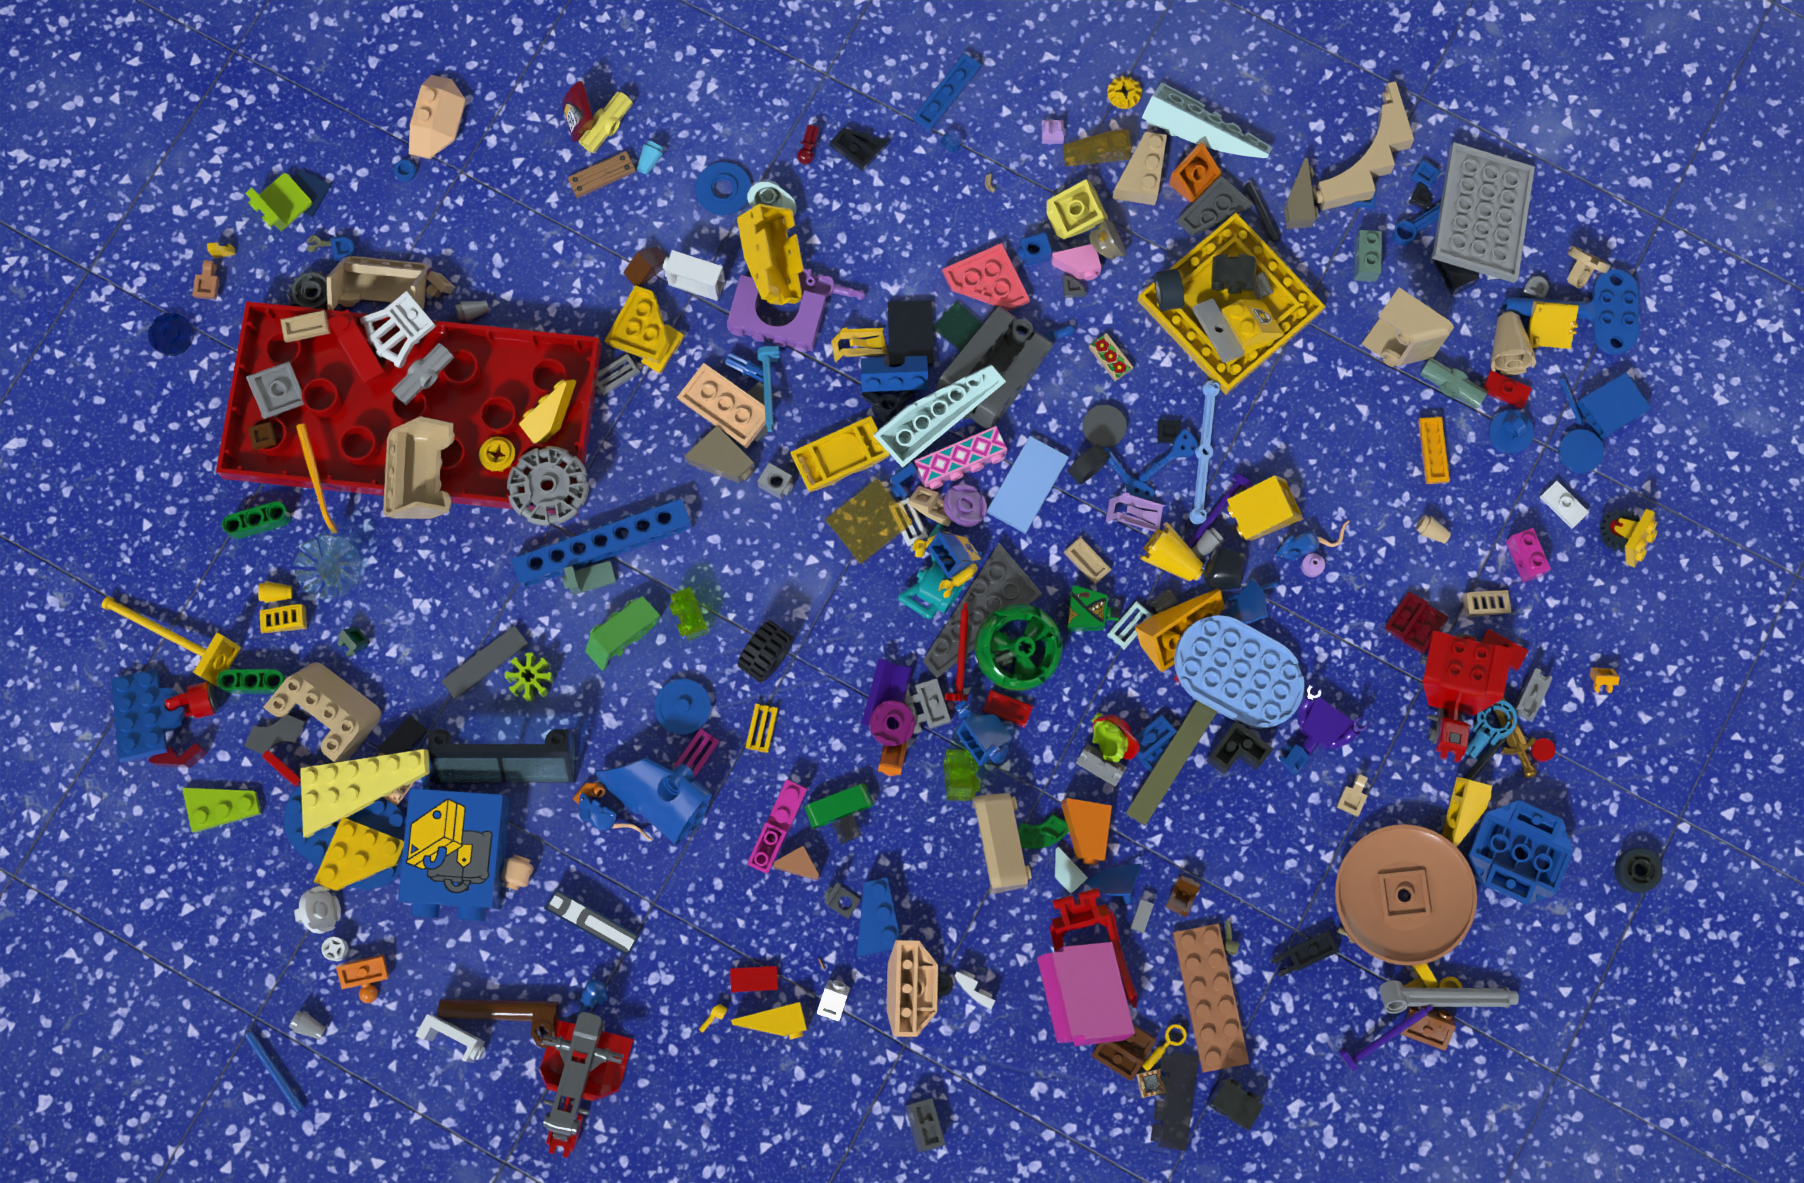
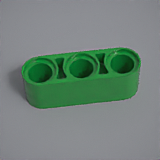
M276 501L230 514L223 519L222 528L232 538L241 539L283 527L291 521L292 516L290 510L285 505ZM278 510H283L281 517H274ZM261 516L260 522L253 525L254 518ZM239 522L237 530L231 531L232 525Z
M230 669L219 673L217 684L220 688L232 694H274L287 677L274 669ZM234 677V683L227 687L226 681L228 678ZM257 677V683L249 687L250 679ZM275 677H280V683L272 687V680Z
M863 783L812 802L804 808L812 829L868 809L875 804L867 784Z

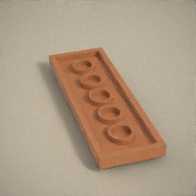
M1219 924L1173 932L1172 935L1202 1073L1249 1064Z

